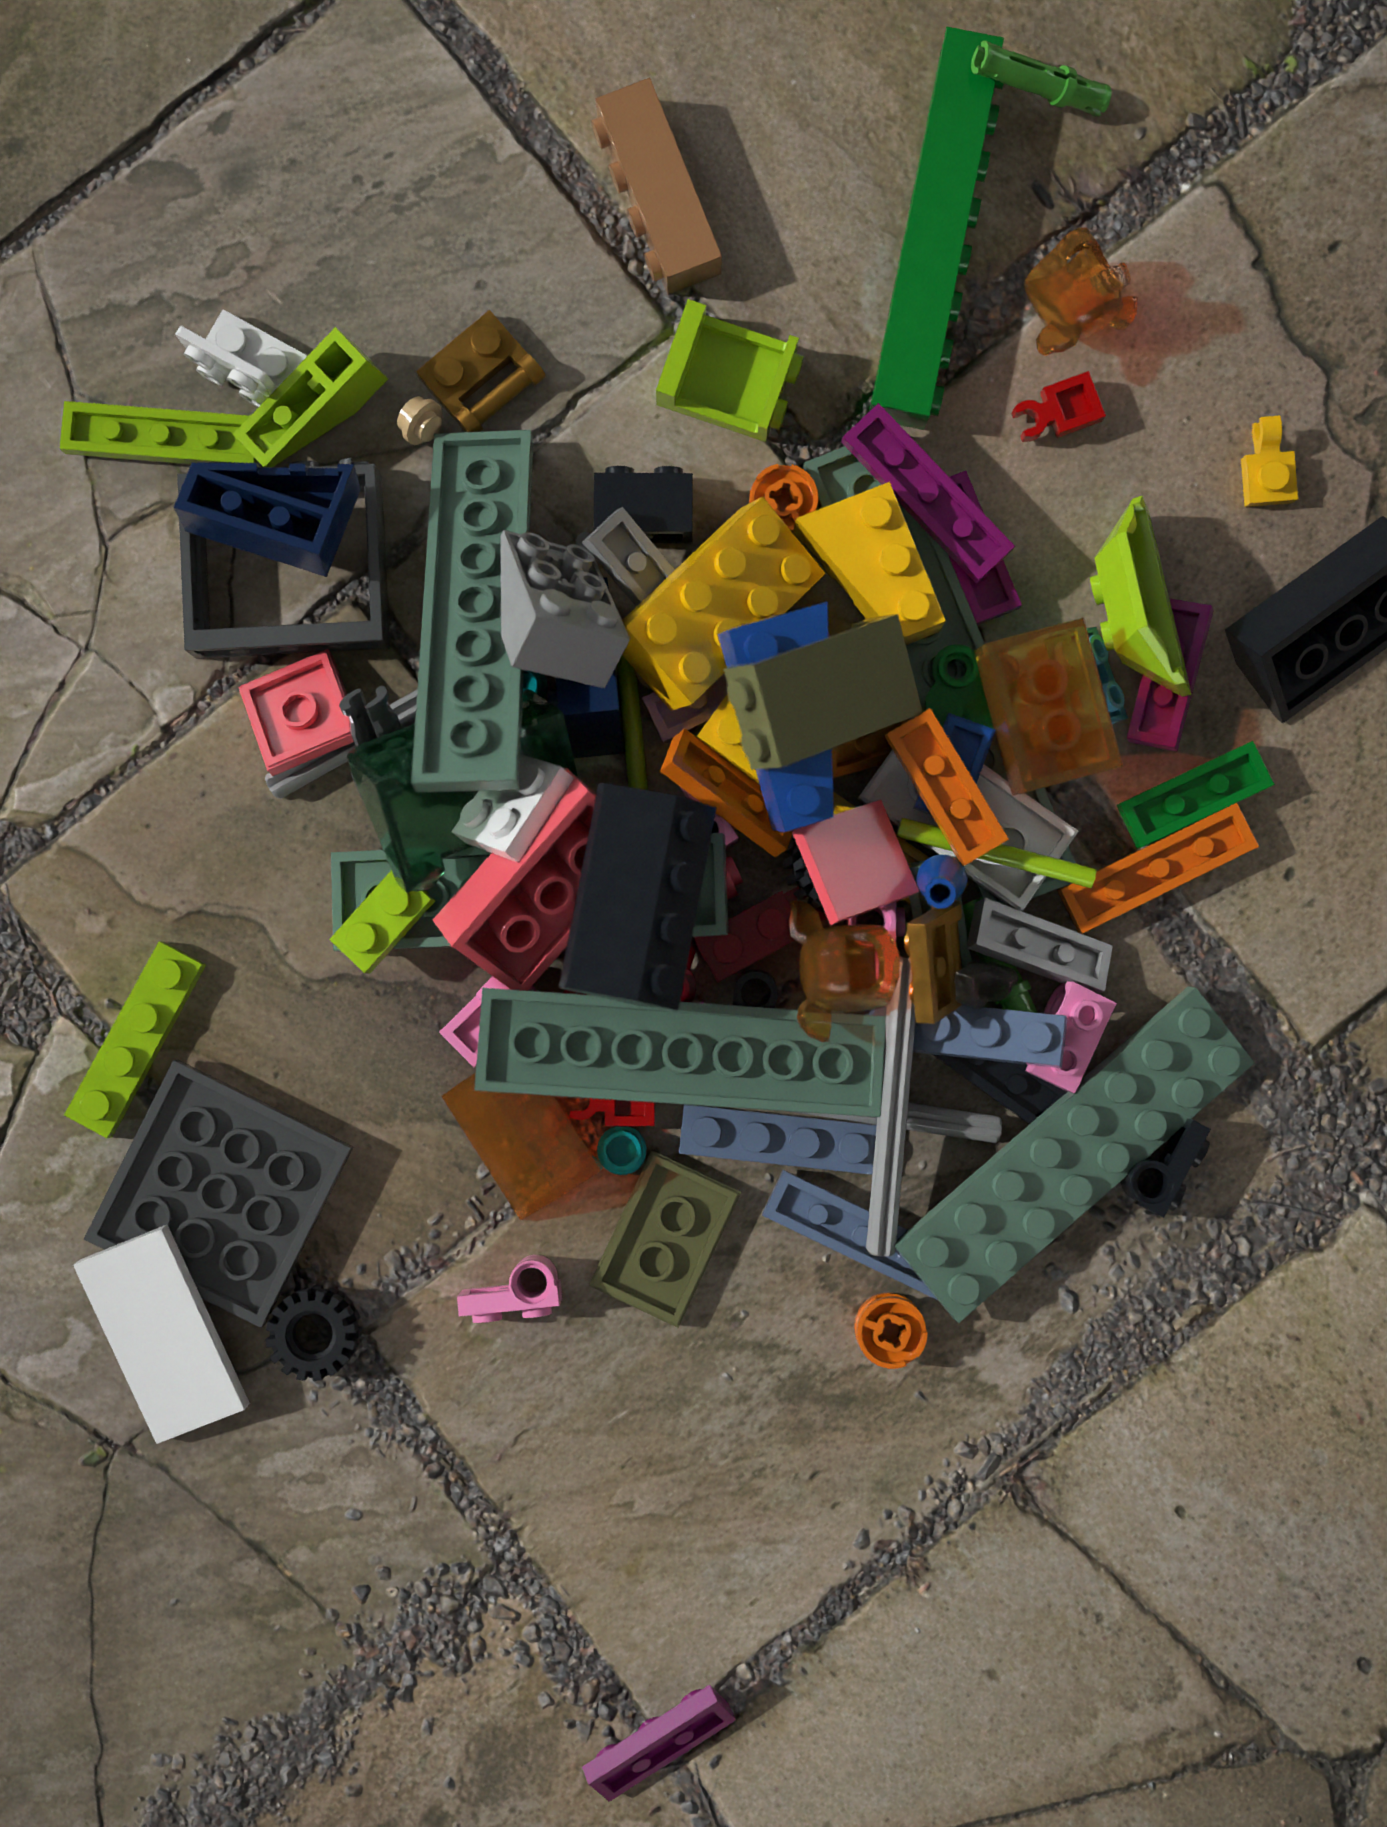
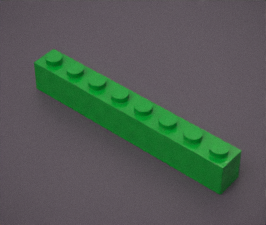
M946 27L940 51L869 409L871 411L879 403L900 426L920 430L925 429L930 415H939L944 387L936 385L939 368L948 369L954 340L945 338L948 321L957 322L962 303L963 292L954 290L957 275L966 276L971 257L972 245L964 244L967 228L975 229L981 206V199L973 197L976 181H985L991 152L983 151L982 148L985 135H994L1000 105L991 104L994 88L1003 89L1004 86L1000 81L973 74L971 71L972 57L977 46H981L982 41H988L1002 48L1004 37L953 27Z

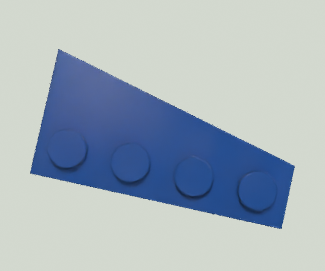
M827 602L719 633L718 638L726 667L756 663L827 638ZM832 748L782 768L755 769L773 831L787 832L834 818Z

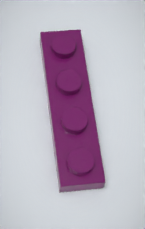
M879 403L842 437L841 443L881 485L890 482L900 505L976 584L1014 549L1015 545Z

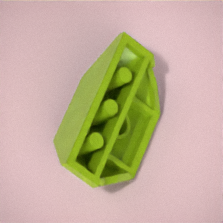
M1139 496L1131 500L1095 556L1098 575L1090 577L1091 588L1096 604H1105L1108 621L1100 623L1106 650L1115 649L1122 664L1183 697L1192 693L1150 512L1143 496Z

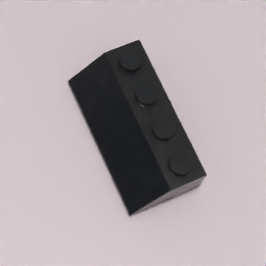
M1381 516L1225 629L1236 665L1281 723L1286 722L1387 648L1386 517Z
M607 783L598 784L559 988L642 1007L679 1010L716 807L673 794Z

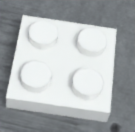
M520 754L519 789L479 790L475 797L464 806L460 819L451 832L464 843L519 863L574 777L561 766Z

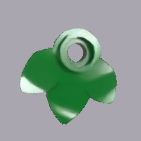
M961 644L949 645L940 650L932 663L931 671L935 683L926 696L925 709L931 708L941 727H943L947 714L950 713L995 729V733H997L1003 714L999 694L1013 689L1020 683L1014 668L1002 657L997 655L978 656L974 650ZM959 662L965 669V675L958 679L951 677L947 671L948 664Z

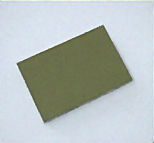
M652 1149L589 1286L679 1328L740 1197L741 1191Z

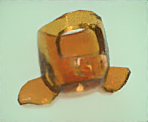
M1078 227L1068 233L1025 278L1024 289L1037 316L1045 326L1036 338L1037 350L1042 355L1047 356L1055 352H1064L1071 349L1079 339L1089 338L1106 326H1111L1117 330H1125L1134 321L1137 314L1138 297H1122L1121 289H1124L1131 281L1126 263L1122 262L1116 266H1110L1104 257L1100 245L1088 228ZM1079 252L1069 263H1067V261H1068L1075 253Z
M794 900L790 902L789 929L790 936L802 945L799 958V976L806 997L805 1001L798 1008L796 1019L800 1028L809 1037L822 1043L829 1042L832 1014L871 1010L889 1005L900 976V956L896 942L883 925L853 924L823 928L818 912L810 904ZM875 949L879 961L878 979H876L875 972Z

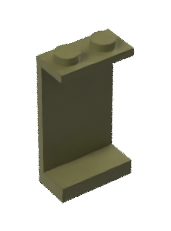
M898 614L864 619L851 624L852 629L785 653L756 663L724 668L728 683V697L735 708L742 734V748L748 757L751 769L782 768L923 713Z

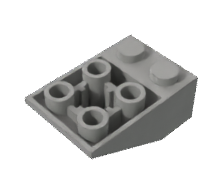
M503 530L501 534V637L512 667L605 688L630 638L593 554L578 545L570 544L566 547L547 542L544 538L534 533L524 532L521 535Z

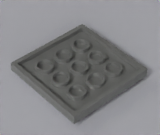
M173 1060L84 1240L105 1250L168 1224L201 1298L262 1328L266 1324L354 1146L180 1060Z

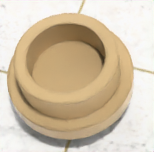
M420 396L410 399L403 406L397 418V426L402 431L403 438L412 445L431 441L434 438V433H439L442 426V407L433 399H424Z

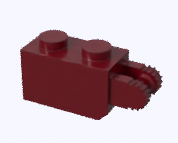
M799 886L786 893H783L781 890L728 919V935L699 936L694 938V941L715 980L719 983L806 935L805 931L828 919L826 913L821 912V907L813 910L811 915L799 921L790 906L791 903L798 900L793 894L799 889Z

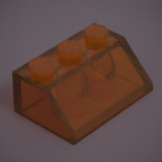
M1084 617L988 642L974 651L1012 796L1123 767Z
M476 1072L441 1096L520 1220L559 1199L603 1169L597 1154L575 1120L570 1117V1112L559 1096L475 1091Z

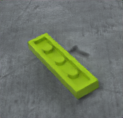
M64 401L59 449L68 455L191 464L192 462L259 463L233 435L250 417L249 415Z
M158 942L64 1116L105 1138H112L204 971L205 963L166 942Z

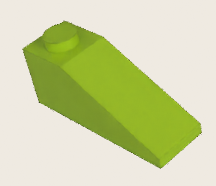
M335 327L233 435L263 467H274L354 415L388 378L355 343Z

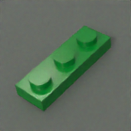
M1251 741L1125 800L1116 806L1136 848L1139 849L1275 784L1254 741Z

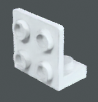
M225 310L221 311L206 339L183 326H180L175 334L186 348L184 355L198 365L196 371L219 386H222L225 380L240 388L238 394L257 407L307 357L304 353Z

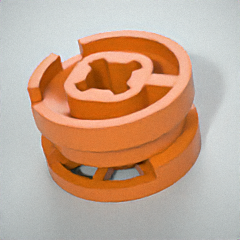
M775 464L767 467L758 474L750 490L749 503L763 496L792 533L796 518L817 509L818 490L813 478L804 469L793 464L791 466Z
M892 1292L874 1295L861 1305L856 1314L854 1322L855 1337L864 1355L874 1364L888 1369L902 1368L907 1366L906 1364L913 1361L916 1357H919L923 1352L927 1342L925 1320L915 1304L905 1296Z

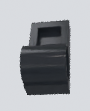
M1187 1118L1184 1126L1170 1137L1158 1161L1149 1158L1139 1161L1130 1169L1128 1175L1120 1181L1125 1194L1135 1200V1204L1163 1218L1168 1210L1174 1211L1186 1192V1185L1183 1184V1181L1191 1166L1198 1167L1208 1152L1210 1142L1206 1138L1211 1129L1193 1119ZM1153 1168L1158 1176L1157 1187L1153 1192L1143 1195L1137 1186L1138 1177L1144 1170Z

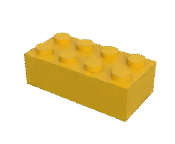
M762 496L738 509L622 620L630 638L622 655L670 711L692 705L725 673L724 668H727L718 638L719 633L786 613L826 573Z

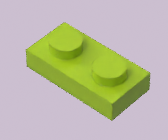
M394 866L329 940L363 973L370 974L436 900L404 869Z

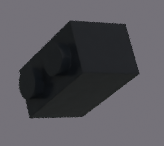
M610 466L605 468V473H594L593 531L614 511L623 507L652 543H692L693 473H683V469L676 466L656 467L654 473H634L632 467Z

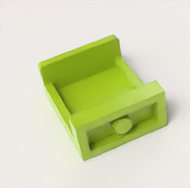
M687 299L656 388L657 406L766 442L771 428L780 430L789 402L781 399L787 382L796 384L803 364L804 356L797 354L799 338L789 335L788 341L784 342L707 316L705 304Z

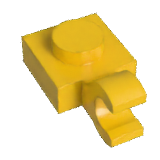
M1280 415L1260 417L1259 423L1252 424L1255 454L1245 455L1241 458L1244 507L1294 503L1298 500L1295 451L1280 452L1282 440V421Z

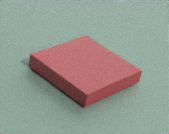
M328 649L238 687L266 769L272 776L354 742L350 733L349 718L343 715L339 706L347 692L334 657Z
M881 799L835 814L834 818L803 826L792 831L830 925L903 900L920 892Z

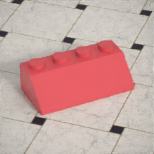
M567 768L565 770L574 777L573 781L519 863L491 853L433 919L436 926L454 949L511 990L528 991L567 947L597 794Z

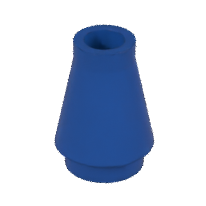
M935 855L921 864L917 872V886L932 907L943 909L950 906L963 894L967 886V873L964 866L956 858L949 855ZM936 884H945L949 887V889L947 890L943 888L941 890H936L933 888V886Z

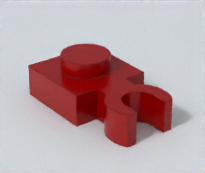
M1089 371L1043 387L1040 392L1043 403L1025 400L1018 403L1011 413L1013 418L1020 417L1021 415H1030L1035 420L1034 427L1022 432L1020 436L1022 442L1036 440L1041 436L1044 429L1051 425L1056 437L1059 438L1100 423L1106 417Z
M590 1098V1104L587 1109L570 1111V1117L576 1120H585L592 1117L596 1112H605V1126H655V1102Z

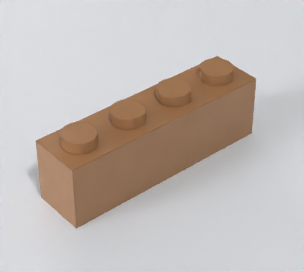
M650 77L595 98L597 118L591 120L592 128L600 149L609 147L614 163L609 164V170L618 193L626 191L632 207L627 208L626 211L636 238L644 235L650 249L649 252L644 253V257L653 281L656 282L662 279L666 292L669 295L720 275L722 255Z

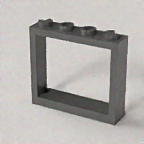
M351 458L339 461V464H354L361 488L360 492H365L371 621L210 629L206 538L186 532L179 520L184 650L196 659L318 653L326 649L330 652L390 649L382 476L375 464H368V461L353 462ZM303 460L292 462L306 464L307 468H338V466L320 467V464L315 461ZM177 474L178 495L187 474Z

